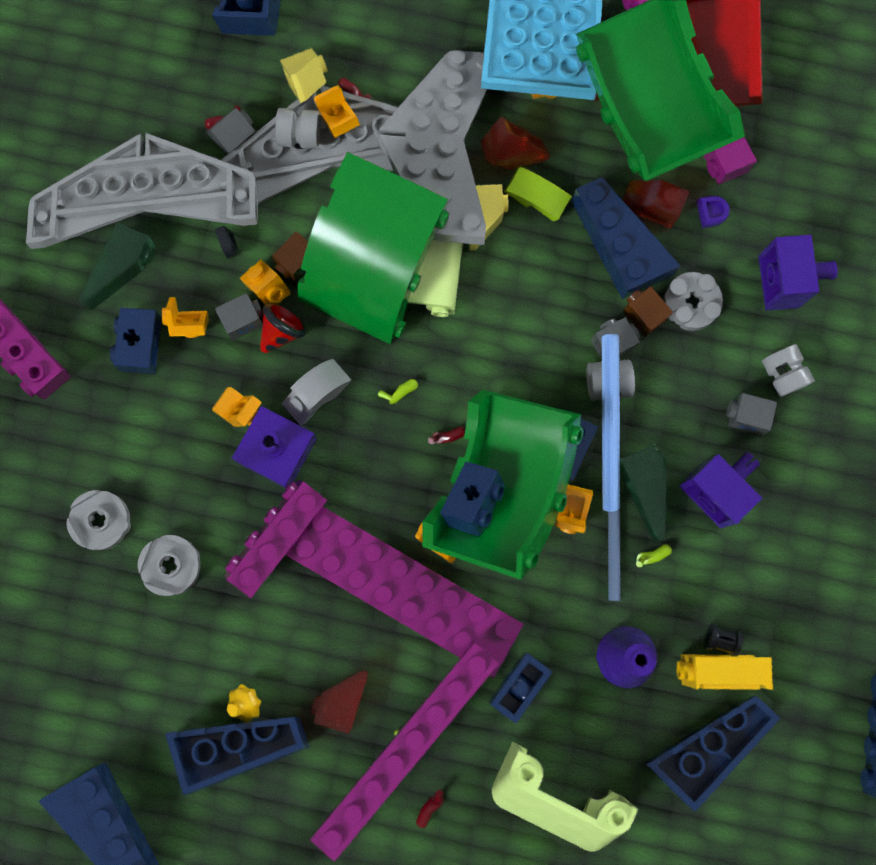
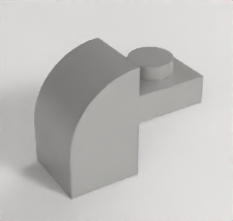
M330 359L304 374L291 387L292 392L282 402V405L299 425L305 424L323 404L336 399L352 380L334 359Z

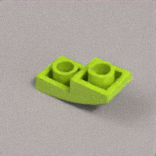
M522 167L517 168L504 191L525 207L533 206L553 222L559 220L571 198V195L555 184Z

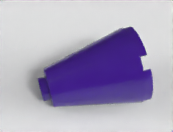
M624 626L613 629L603 636L597 648L596 659L599 669L606 680L619 687L633 688L644 684L654 673L657 665V651L653 641L646 633L634 627Z

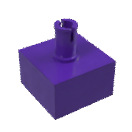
M812 235L776 237L758 256L765 311L800 308L820 292L818 280H833L837 277L838 269L835 261L815 263Z
M261 406L232 459L286 489L295 481L317 441V437L311 431Z
M745 452L731 467L717 454L702 462L679 487L719 528L737 524L762 499L745 481L760 466V463L755 459L746 466L754 456Z

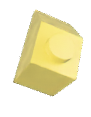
M312 48L280 60L289 86L300 103L306 101L326 83L323 74L327 72L326 64L322 55L317 56Z
M502 184L476 186L486 224L485 239L502 222L504 212H508V195H503ZM469 244L470 251L476 250L480 245Z

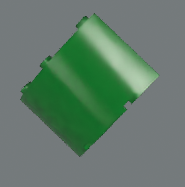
M648 0L576 34L579 45L575 46L576 53L580 62H585L603 107L600 109L601 117L605 125H611L627 155V161L633 174L638 172L644 181L745 137L740 110L731 102L723 89L715 90L711 83L714 79V74L704 54L697 55L691 38L696 36L686 0Z
M347 152L330 185V188L335 190L328 207L321 206L306 247L301 269L306 271V274L298 282V301L391 345L395 337H401L407 322L404 321L407 303L411 292L414 293L421 281L422 276L418 272L438 228L443 230L449 219L450 212L447 211L448 199Z
M483 389L468 401L467 423L464 439L469 440L465 457L459 456L450 481L454 484L465 461L497 470L505 485L504 495L500 501H497L492 511L491 523L487 528H484L480 537L447 526L440 512L448 496L442 495L433 510L422 521L423 547L522 580L530 569L533 570L536 567L539 554L553 528L558 513L563 512L567 503V495L565 493L570 480L577 445L580 444L583 437V427H580L581 414Z

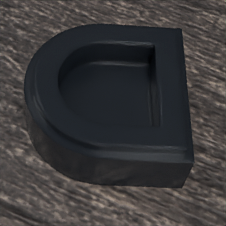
M225 226L216 228L215 232L226 258L230 259L238 256L239 249L233 232Z

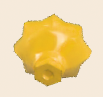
M241 684L237 689L229 692L227 712L231 717L248 723L252 718L259 717V707L262 701L257 697L255 689H249L244 684Z

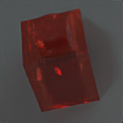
M503 116L497 120L480 141L485 152V159L494 166L500 165L507 170L547 161L550 157L540 138Z
M663 180L630 181L623 201L633 213L672 229L681 214L690 191Z
M364 669L325 690L322 697L317 695L311 710V714L316 715L314 723L350 734L370 671Z

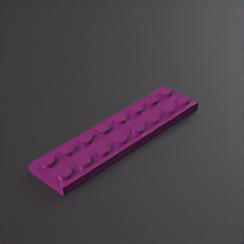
M323 506L285 554L459 658L476 639L499 659L498 666L490 674L493 678L524 625Z

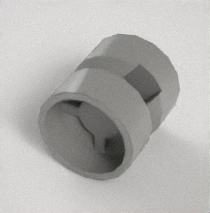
M278 108L275 124L277 146L293 147L296 143H299L301 148L318 149L321 136L320 111L303 110L301 114H298L296 109Z
M797 344L782 349L762 360L768 375L775 377L773 385L779 397L788 395L815 382L808 366H802L801 364L804 358ZM789 365L792 370L785 373L783 366Z
M619 360L620 398H631L634 396L635 375L631 360ZM602 362L587 364V388L591 401L602 400Z

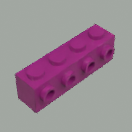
M0 299V357L3 359L0 364L10 375L14 376L17 374L22 380L19 384L20 387L29 396L37 395L45 400L70 379L71 375Z
M298 480L296 484L292 482L282 494V497H284L278 507L273 506L263 518L264 525L258 532L254 530L244 542L246 548L239 556L235 554L225 567L227 571L224 574L226 580L250 598L256 593L327 501V499L301 480Z

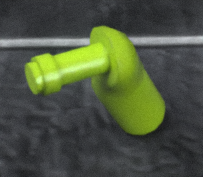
M410 379L399 385L393 395L380 390L378 396L389 400V404H396L404 396L416 390L418 383L415 379Z
M663 544L652 552L639 553L636 566L642 567L646 564L661 561L672 553L671 547L668 544Z

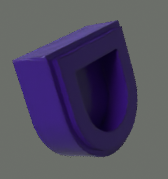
M709 196L697 200L702 228L721 225L727 219L730 208L727 201L722 197Z

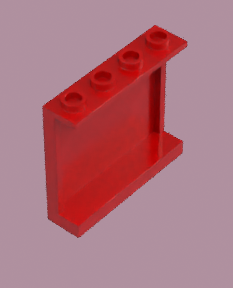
M686 0L696 36L691 38L697 55L704 54L714 74V79L711 83L715 90L723 89L736 107L763 104L761 0Z

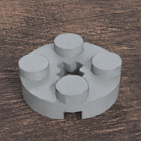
M697 272L684 273L670 283L663 296V301L673 312L669 319L680 325V328L688 331L706 328L720 315L723 305L722 293L715 279L709 274L703 275ZM690 295H694L695 298L699 299L700 302L697 304V308H693L692 304L686 303Z
M92 490L83 493L72 503L69 518H67V529L71 538L78 545L90 550H107L116 546L123 540L131 528L127 505L120 497L108 491ZM95 513L101 516L105 515L106 517L101 528L99 526H92V522L95 520Z
M165 535L151 541L143 548L138 559V572L141 574L144 585L151 592L162 596H173L188 591L198 579L201 569L200 553L188 540L175 535ZM173 557L177 568L176 570H171L170 574H166V568L162 566V562L169 561Z

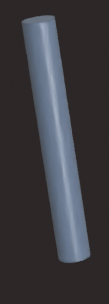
M620 511L608 512V601H621Z

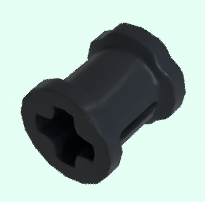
M711 623L706 632L704 647L709 651L714 648L728 652L731 657H737L743 644V632L739 630L731 632L720 629L717 624Z

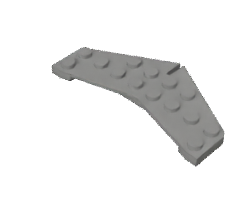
M454 50L446 53L379 129L378 142L395 174L448 199L447 211L450 212V216L443 230L438 228L433 238L436 241L484 245L486 224L464 139L488 90L481 88L484 53Z
M322 86L321 92L330 89V87ZM316 92L306 101L300 103L297 99L287 108L296 109L298 114H301L303 110L318 111L314 101V97L317 96ZM343 92L345 101L356 114L360 124L349 132L334 138L321 120V136L318 149L301 148L299 143H296L293 147L277 146L275 117L221 161L253 173L258 184V204L333 167H340L347 152L383 169L393 171L378 142V134L381 126L398 107Z
M146 133L144 156V139L141 134H138L34 195L29 202L26 244L31 249L45 248L142 212L242 226L258 224V184L253 173L246 169Z

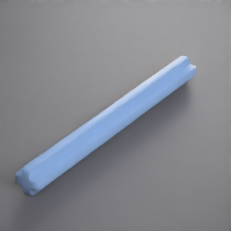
M604 334L602 336L603 510L608 512H615L620 508L618 334Z

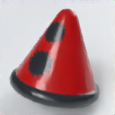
M272 303L266 304L263 307L264 317L260 350L263 353H269L306 335L305 325L295 314L286 308Z

